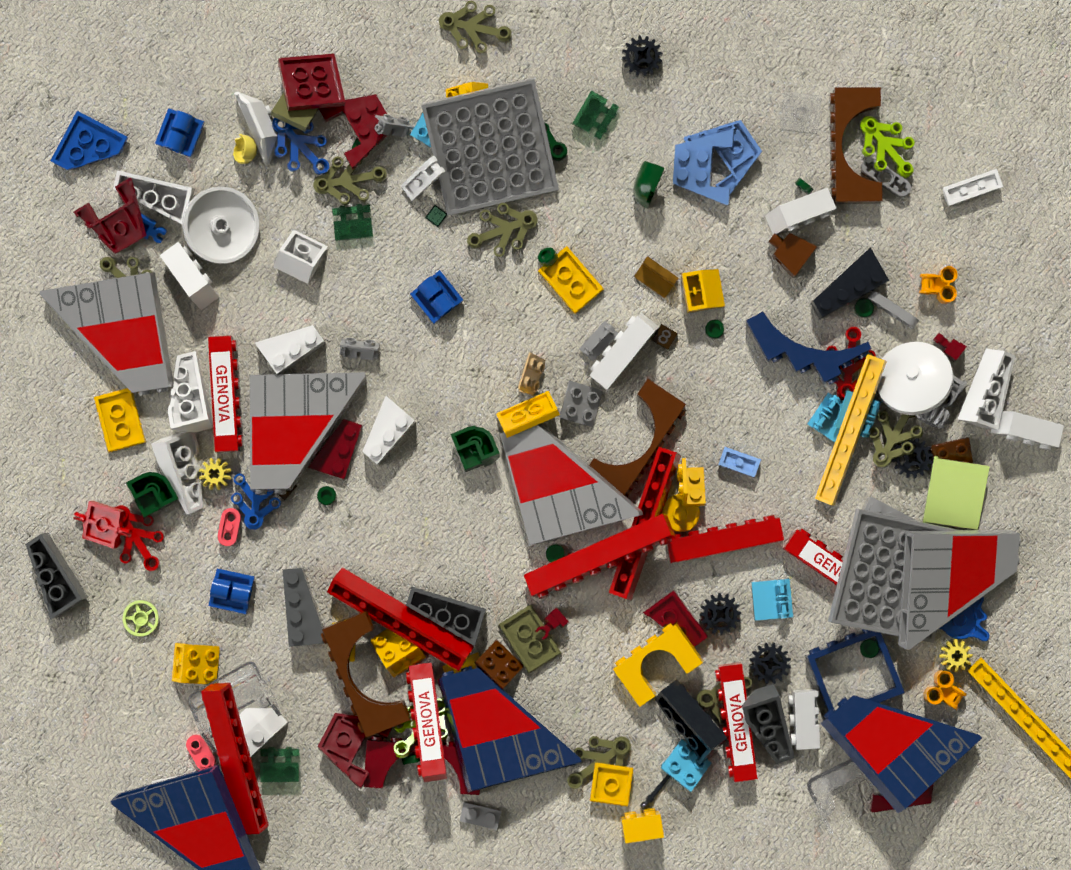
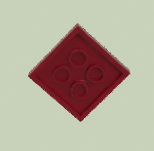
M334 53L278 58L288 111L345 106V97Z

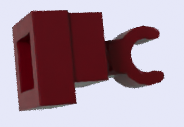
M940 333L933 339L937 344L946 348L943 353L953 362L959 358L967 347L955 339L949 342Z
M555 608L543 619L547 624L538 627L535 633L539 630H544L545 635L541 638L544 640L548 637L550 630H554L558 625L563 628L569 621Z

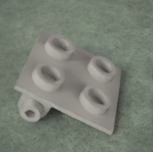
M569 380L559 417L593 427L603 390Z

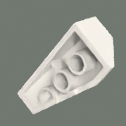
M196 351L178 355L176 359L173 389H171V402L168 407L171 430L196 433L213 428L211 411Z
M181 432L151 443L157 463L173 487L185 513L191 514L203 508L202 485L199 483L198 474L201 467L198 465L197 458L200 450L195 433Z

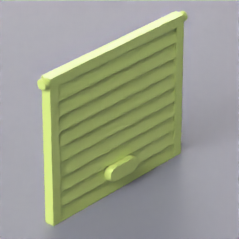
M934 456L923 522L978 530L990 467L939 459L938 456Z

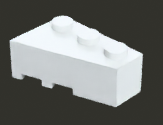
M827 187L779 205L767 213L765 217L772 234L778 235L785 231L791 232L796 230L802 224L805 226L812 224L816 218L825 219L831 216L830 212L837 208Z
M177 242L162 253L160 257L190 299L200 310H203L217 300L219 295L210 285L212 281L206 273L203 275L200 271L203 268L198 261L191 259L190 256L193 254L188 247H182Z
M385 396L363 453L379 465L416 421Z
M1002 411L999 429H991V433L1004 436L1012 441L1021 440L1026 445L1034 446V444H1038L1041 449L1051 450V447L1059 448L1064 425L1014 411Z

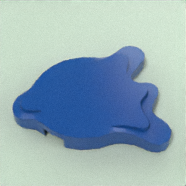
M981 597L939 629L955 639L975 637L981 641H988L990 634L980 626V623L987 619L986 613L981 608L984 597Z

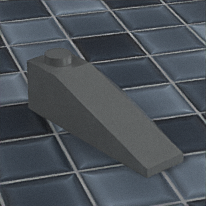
M774 684L755 689L742 705L747 725L755 733L776 764L795 758L780 695Z

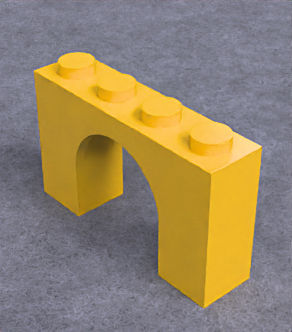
M677 623L675 625L668 624L661 629L663 633L658 637L654 634L646 640L648 644L642 648L640 645L630 651L631 656L628 658L623 656L615 662L614 672L639 707L657 694L642 671V663L647 654L655 650H664L671 653L686 674L704 661Z

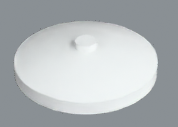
M212 187L201 191L189 202L183 215L182 229L188 246L197 256L212 263H230L244 257L254 246L259 233V218L253 203L240 191L229 187Z
M909 342L893 348L882 358L887 363L877 391L882 401L892 410L906 415L924 414L940 406L948 397L953 385V371L947 356L937 347L923 342Z

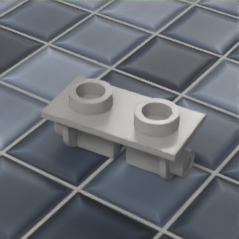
M387 114L383 116L375 115L379 120L378 124L375 125V131L378 134L390 135L391 133L392 136L405 137L409 134V129H414V126L405 117L399 116L394 118Z
M604 321L579 349L590 360L594 361L614 340L618 332L614 330L615 328Z
M345 338L340 343V355L348 358H357V352H361L360 359H378L380 343H375L374 340L356 341L355 338Z

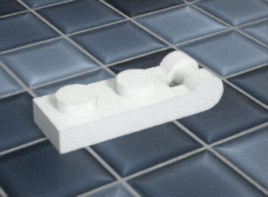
M435 156L429 158L401 185L411 201L417 199L433 182L446 172L443 167L439 166Z

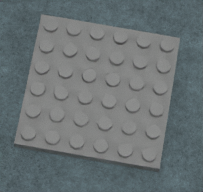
M534 78L421 104L433 156L437 158L439 166L443 167L446 171L439 177L447 216L559 190Z
M856 508L828 622L899 636L905 531H951L956 529ZM937 630L922 641L934 643Z

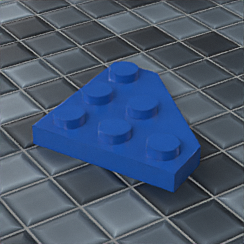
M76 111L50 161L70 171L120 155L128 137Z

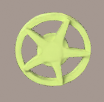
M145 600L130 603L123 612L124 627L135 636L149 635L156 629L159 622V614L156 607ZM138 603L147 604L152 609L147 612L142 611ZM135 605L137 612L133 616L126 617L128 610ZM153 611L155 613L154 626L149 622V615ZM126 619L133 620L136 624L135 632L129 628ZM143 625L151 627V630L146 633H138Z

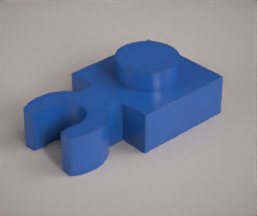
M141 213L147 235L144 238L148 239L149 236H152L155 242L161 243L163 238L159 237L158 233L165 235L167 230L163 227H155L157 221Z

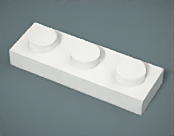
M997 169L943 187L942 191L949 207L1003 187Z

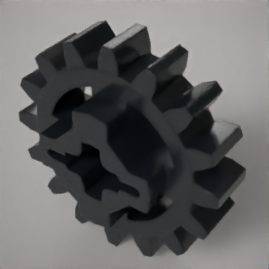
M639 35L637 41L631 38L632 44L626 43L625 47L627 50H622V54L626 56L622 57L621 60L627 62L624 64V68H630L629 74L633 73V71L636 72V77L642 73L643 77L646 78V73L648 72L652 76L653 69L659 70L657 63L662 64V59L658 58L663 55V52H658L661 46L654 45L655 39L651 42L648 41V36L645 37V40H642L641 35ZM651 50H653L655 54V60H653V58L650 57ZM646 52L645 59L642 58L638 61L639 54L642 55ZM630 53L634 56L633 63H631L629 58Z
M915 438L914 441L912 439L907 440V442L916 445L913 453L916 454L915 459L918 462L912 461L910 463L908 461L909 457L906 454L902 455L904 457L902 465L899 457L892 459L891 462H896L897 464L894 469H900L899 475L906 473V478H909L910 474H912L915 479L917 478V473L923 476V470H930L927 465L933 464V461L929 460V457H932L933 454L928 453V450L931 448L930 446L925 448L926 441L919 443V438ZM905 441L901 442V446L895 445L894 447L896 449L902 448ZM922 450L925 455V461L921 460L920 453ZM914 465L920 468L915 471L908 470L910 466Z
M718 593L717 598L712 594L710 595V601L704 600L706 606H700L704 612L699 613V616H704L701 623L708 624L705 629L713 628L712 633L715 634L719 630L720 635H723V630L730 633V627L737 628L734 623L735 621L740 622L737 615L742 614V612L736 610L740 605L733 604L735 598L729 600V594H726L723 598L721 593ZM716 601L726 602L722 606H717L716 604H714V602ZM731 607L733 610L732 619L729 617V610L731 609ZM708 609L712 611V618L710 620L708 619ZM717 609H718V610L725 609L724 612H723V614L725 615L724 618H722V617H719L718 619L716 618V616H717L716 610H717ZM718 622H724L727 624L723 627L715 626Z
M767 642L764 643V648L758 645L759 651H752V654L755 656L754 658H749L753 662V665H750L749 668L755 669L752 675L758 674V681L764 678L765 684H768L769 680L776 684L777 678L783 681L782 675H788L785 671L786 668H791L790 665H787L791 658L785 657L788 651L782 652L783 646L781 645L775 648L776 645L773 642L771 647L768 646ZM768 650V653L765 657L759 658V656L763 652ZM776 652L781 656L783 662L777 660ZM772 658V661L779 665H772L768 669V665L761 661H769ZM757 664L762 665L764 668V675L759 671ZM777 668L781 669L778 674L772 676L774 670Z

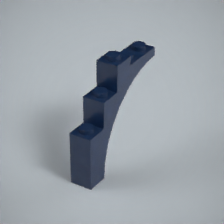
M763 311L746 320V324L767 362L772 361L775 363L783 359L782 355L785 354L795 373L800 372L803 374L811 369L810 366L813 365L823 384L829 383L831 385L840 380L838 377L842 373L839 367H842V369L847 368L853 364L852 360L865 358L872 349L869 342L844 350L824 351L808 348L783 335L769 321Z

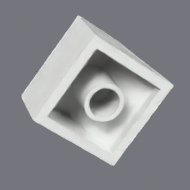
M293 230L279 249L273 267L308 284L315 274L328 246Z

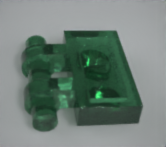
M591 90L572 125L588 134L592 127L595 128L597 132L594 137L601 140L602 136L609 130L610 122L617 116L616 112L619 106L613 103L610 109L606 108L605 105L608 99ZM600 113H603L606 116L600 124L596 120Z
M356 204L357 206L351 207L342 205L339 208H332L333 216L340 215L341 221H333L335 241L374 237L372 218H364V213L371 212L370 205ZM347 214H358V219L347 220Z
M275 747L261 749V756H268V762L260 763V782H300V762H292V756H300V749H292V747H286V749H275ZM275 756H285V762H275Z

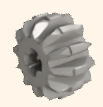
M938 406L930 412L916 416L927 425L939 429L944 428L945 424H947L950 413L944 407Z

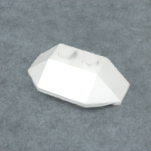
M235 92V97L265 165H269L274 150L277 147V132L274 131L270 118L271 109L269 105L265 106L261 100Z
M246 708L239 715L250 757L288 723L275 708Z

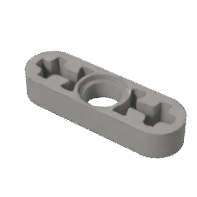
M867 158L863 161L861 172L875 182H882L880 178L882 173L890 174L891 181L888 183L882 182L883 188L897 197H905L910 192V183L888 167L879 172L876 178L873 176L876 172L873 170L868 172L866 170L867 166H865V164H875L876 160ZM879 162L878 166L883 168V164ZM895 178L898 179V180L895 182L896 184H898V185L905 184V185H906V186L904 187L905 190H906V192H905V191H902V192L900 193V192L898 191V190H899V187L896 186V185H894L893 188L890 187V185L894 182Z
M872 290L867 298L875 306L911 329H914L919 322L916 317Z

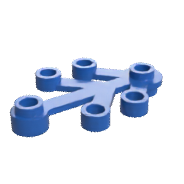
M277 118L273 119L272 127L277 132V147L274 150L277 157H283L287 153L285 135L290 139V161L287 164L290 171L295 172L300 167L298 149L313 164V170L316 174L323 175L329 170L328 161L323 158L318 159L305 145L315 144V146L321 148L327 142L325 136L296 135L292 129L298 128ZM278 122H282L284 127H279ZM312 122L309 125L310 130H306L304 133H310L313 130L314 125ZM318 138L323 140V144L318 143ZM278 148L283 149L284 153L280 154ZM292 162L297 165L296 168L291 167ZM317 165H321L323 170H318Z
M236 474L234 476V483L239 485L252 501L251 510L243 501V496L240 493L232 494L231 501L237 504L245 514L244 523L246 527L256 530L262 526L263 518L274 509L280 508L281 501L276 497L271 498L269 504L259 511L260 503L273 494L274 491L267 492L266 495H255V492L250 490V486L243 474ZM238 476L243 477V481L241 483H237L236 478ZM239 495L240 501L235 502L234 496ZM273 500H278L279 504L277 507L272 506ZM253 516L257 518V522L254 524L250 522V518Z

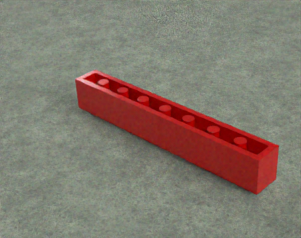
M658 447L638 505L643 515L634 517L631 527L662 513L681 455L677 452ZM641 552L636 554V558L625 561L624 559L619 562L609 590L610 594L632 601L648 553Z
M660 514L526 573L524 578L531 596L542 599L549 596L551 591H561L567 588V584L582 582L584 580L583 577L598 575L606 567L608 569L614 568L619 565L618 562L624 559L629 561L636 558L638 553H648L654 550V546L669 544L672 542L671 539L676 536L668 516Z
M343 567L333 578L327 590V593L360 613L367 610L372 620L457 671H460L474 648V645Z
M231 683L210 684L201 691L210 723L212 737L216 745L217 755L219 756L221 770L246 834H260L269 824Z

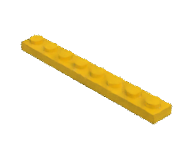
M869 354L866 356L815 499L832 506L835 505L887 363L886 360Z
M980 657L966 671L1071 779L1070 749Z

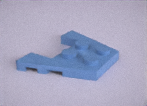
M741 120L683 138L685 142L724 131L734 130L733 148L714 147L732 173L716 184V187L730 188V194L762 153V150Z
M734 130L675 145L673 184L722 204L729 205L730 188L711 187L713 147L733 148Z

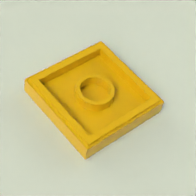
M595 762L590 801L628 807L633 767Z

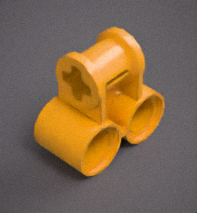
M946 266L939 271L938 275L920 274L922 281L919 294H937V299L940 303L949 304L957 296L956 289L950 285L957 279V270L952 266ZM944 271H949L952 274L951 280L944 279ZM943 290L950 291V299L943 297Z
M939 670L934 674L936 687H927L923 692V697L931 704H939L943 700L945 704L957 710L958 704L963 696L966 697L967 693L953 685L954 677L952 673L946 670ZM942 674L948 676V681L945 684H941L939 680ZM932 690H936L938 693L935 700H930L929 698Z

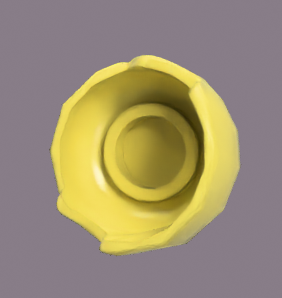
M239 134L241 137L235 138L236 145L233 156L238 163L248 164L256 156L257 145L252 137Z

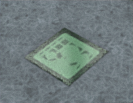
M434 204L425 218L439 227L446 218L447 213Z

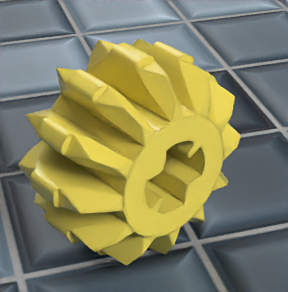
M210 458V465L203 462L206 469H199V472L204 473L199 479H206L203 482V486L206 487L210 483V490L214 489L215 484L217 490H221L220 483L224 486L228 485L224 480H231L232 477L227 476L226 473H230L232 470L230 468L224 469L228 463L224 462L221 465L220 458L216 460V464L214 459ZM212 470H219L220 473H218V478L211 477V475H213L211 474Z
M954 639L953 646L951 642L947 641L946 645L948 648L941 647L945 654H939L940 658H945L941 664L946 665L948 663L946 669L949 671L952 667L954 672H958L959 667L965 670L964 663L967 665L971 664L970 661L966 660L967 657H973L972 654L966 653L971 648L969 646L963 648L965 645L964 641H961L958 645V640ZM957 650L956 653H959L960 657L956 658V661H954L955 658H952V654H955V651Z

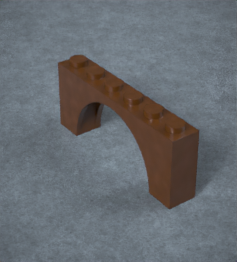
M835 87L833 93H830L829 102L833 104V112H830V123H833V131H830V142H833V150H830V161H834V169L830 171V178L834 180V188H831V197L834 199V204H880L882 202V182L867 180L850 168L843 155L842 137L847 124L853 118L866 111L879 110L881 107V87Z
M650 379L646 380L637 394L649 408L654 421V436L648 450L640 458L627 464L612 465L603 463L595 458L589 464L590 467L627 498L633 490L630 488L634 481L638 483L644 474L641 472L643 467H649L654 457L651 455L655 449L658 450V447H662L665 443L662 439L666 433L670 436L676 427L673 424L676 418L681 419L687 411L684 409L686 405L684 402Z
M367 610L324 627L321 637L324 644L328 643L330 651H328L329 657L337 665V676L339 680L344 682L345 687H343L346 697L351 699L352 705L350 707L354 716H358L360 721L358 723L359 730L362 734L365 733L366 737L409 721L411 716L404 699L396 702L374 700L363 694L351 677L349 661L352 649L363 635L374 629Z

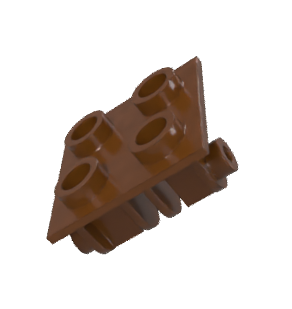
M969 437L934 444L930 448L933 459L934 456H938L939 459L973 463Z
M497 639L474 662L477 665L476 668H479L482 672L485 671V674H488L489 678H492V681L502 689L524 667Z

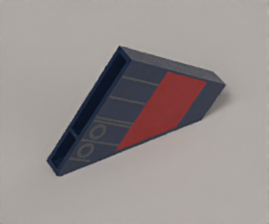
M465 667L461 669V672L455 674L454 671L445 672L442 674L443 677L438 679L468 793L581 763L579 756L479 668Z
M855 695L849 699L844 697L837 703L839 707L835 711L832 708L824 715L826 719L821 723L897 813L902 812L982 739L978 734Z
M219 765L121 792L110 801L119 811L197 870H261Z

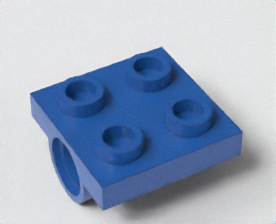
M168 108L155 144L191 158L205 122L185 112Z
M440 270L424 280L410 293L433 324L464 301Z
M217 568L211 585L208 606L247 614L255 576Z

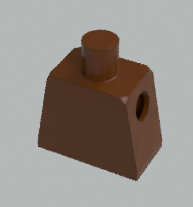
M774 233L768 241L777 249L772 257L793 278L816 249L815 245L791 233L785 239Z

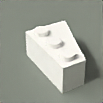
M313 325L255 342L276 374L284 373L326 343Z
M815 689L791 691V695H788L789 707H792L793 713L789 715L790 726L794 728V734H791V744L795 745L796 750L820 748L819 708L817 707L818 691Z

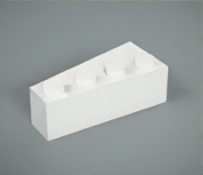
M117 170L114 190H116V185L128 178H132L139 203L182 224L185 209L194 198L195 188Z
M643 313L639 314L636 318L634 316L630 318L626 323L628 328L625 332L620 331L614 338L616 343L613 347L608 346L602 353L604 358L600 362L597 360L590 368L592 370L590 376L607 390L638 354V351L648 342L651 335L659 328L658 325Z
M985 350L958 420L982 428L999 429L1015 355L1006 351Z

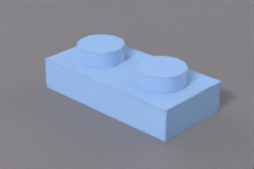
M724 447L718 465L755 478L761 459Z

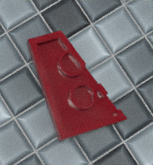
M343 419L308 468L345 480L362 424Z
M675 590L643 612L662 627L670 623L672 625L677 623L694 647L708 637Z

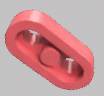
M234 508L224 510L221 515L217 537L220 544L224 546L234 545L238 538L241 514ZM230 514L235 516V520L232 522L228 519ZM226 533L231 534L230 540L225 539Z
M198 734L189 737L186 742V748L197 767L202 770L215 766V755L205 738ZM194 741L199 743L198 748L193 747L192 743ZM203 758H207L209 760V763L207 765H204L202 763Z

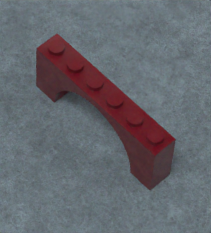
M372 736V739L367 740L365 770L369 772V776L363 787H384L386 775L390 767L399 759L395 755L394 745L398 741H402V738L391 737V741L383 740L381 736ZM418 739L410 747V753L415 752V746H418ZM449 742L448 745H443L444 757L454 768L458 776L460 794L480 795V790L467 792L455 743ZM401 749L399 753H404L406 750Z

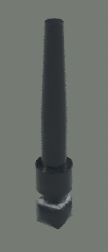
M669 774L666 775L650 795L648 794L645 798L646 800L640 804L642 809H647L649 807L648 804L654 801V797L671 777Z

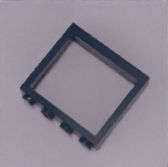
M862 629L863 633L858 635L855 632L844 636L845 640L838 642L836 639L826 643L827 647L820 649L818 646L808 650L809 654L805 656L827 712L832 708L834 710L815 659L873 636L876 637L895 686L865 699L880 703L905 693L880 632Z

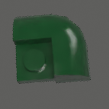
M646 161L642 163L636 176L633 193L637 202L648 208L665 168Z
M475 425L450 434L465 472L483 465L487 467L500 457L492 434L484 428L476 427Z
M143 473L126 482L128 491L143 518L166 508L178 500L168 479L159 473Z

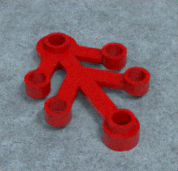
M850 327L845 333V337L848 340V348L856 347V341L861 338V331L857 327ZM850 332H855L856 337L851 338L849 336ZM829 346L826 349V351H828L830 348L837 350L835 346ZM869 351V353H872V355L876 357L874 351ZM866 357L855 363L852 360L853 364L845 369L840 367L845 374L844 381L838 377L840 380L835 382L838 387L837 395L841 400H844L845 397L843 394L844 388L854 392L858 379L852 382V375L863 367Z
M116 506L115 508L125 511L122 523L124 528L132 530V533H130L132 534L131 537H126L120 561L122 563L131 562V550L134 542L145 559L143 562L145 569L148 571L157 570L160 566L159 559L151 555L140 537L153 539V541L159 543L164 540L163 532H152L134 528L130 521L141 522L144 526H152L154 518L151 515L147 516L151 518V523L146 524L145 518L142 515L131 513L126 506ZM157 533H160L162 536L160 540L155 539ZM121 538L119 539L118 547L122 544ZM124 554L129 555L128 561L123 560ZM152 559L156 562L154 567H151L149 565V562Z

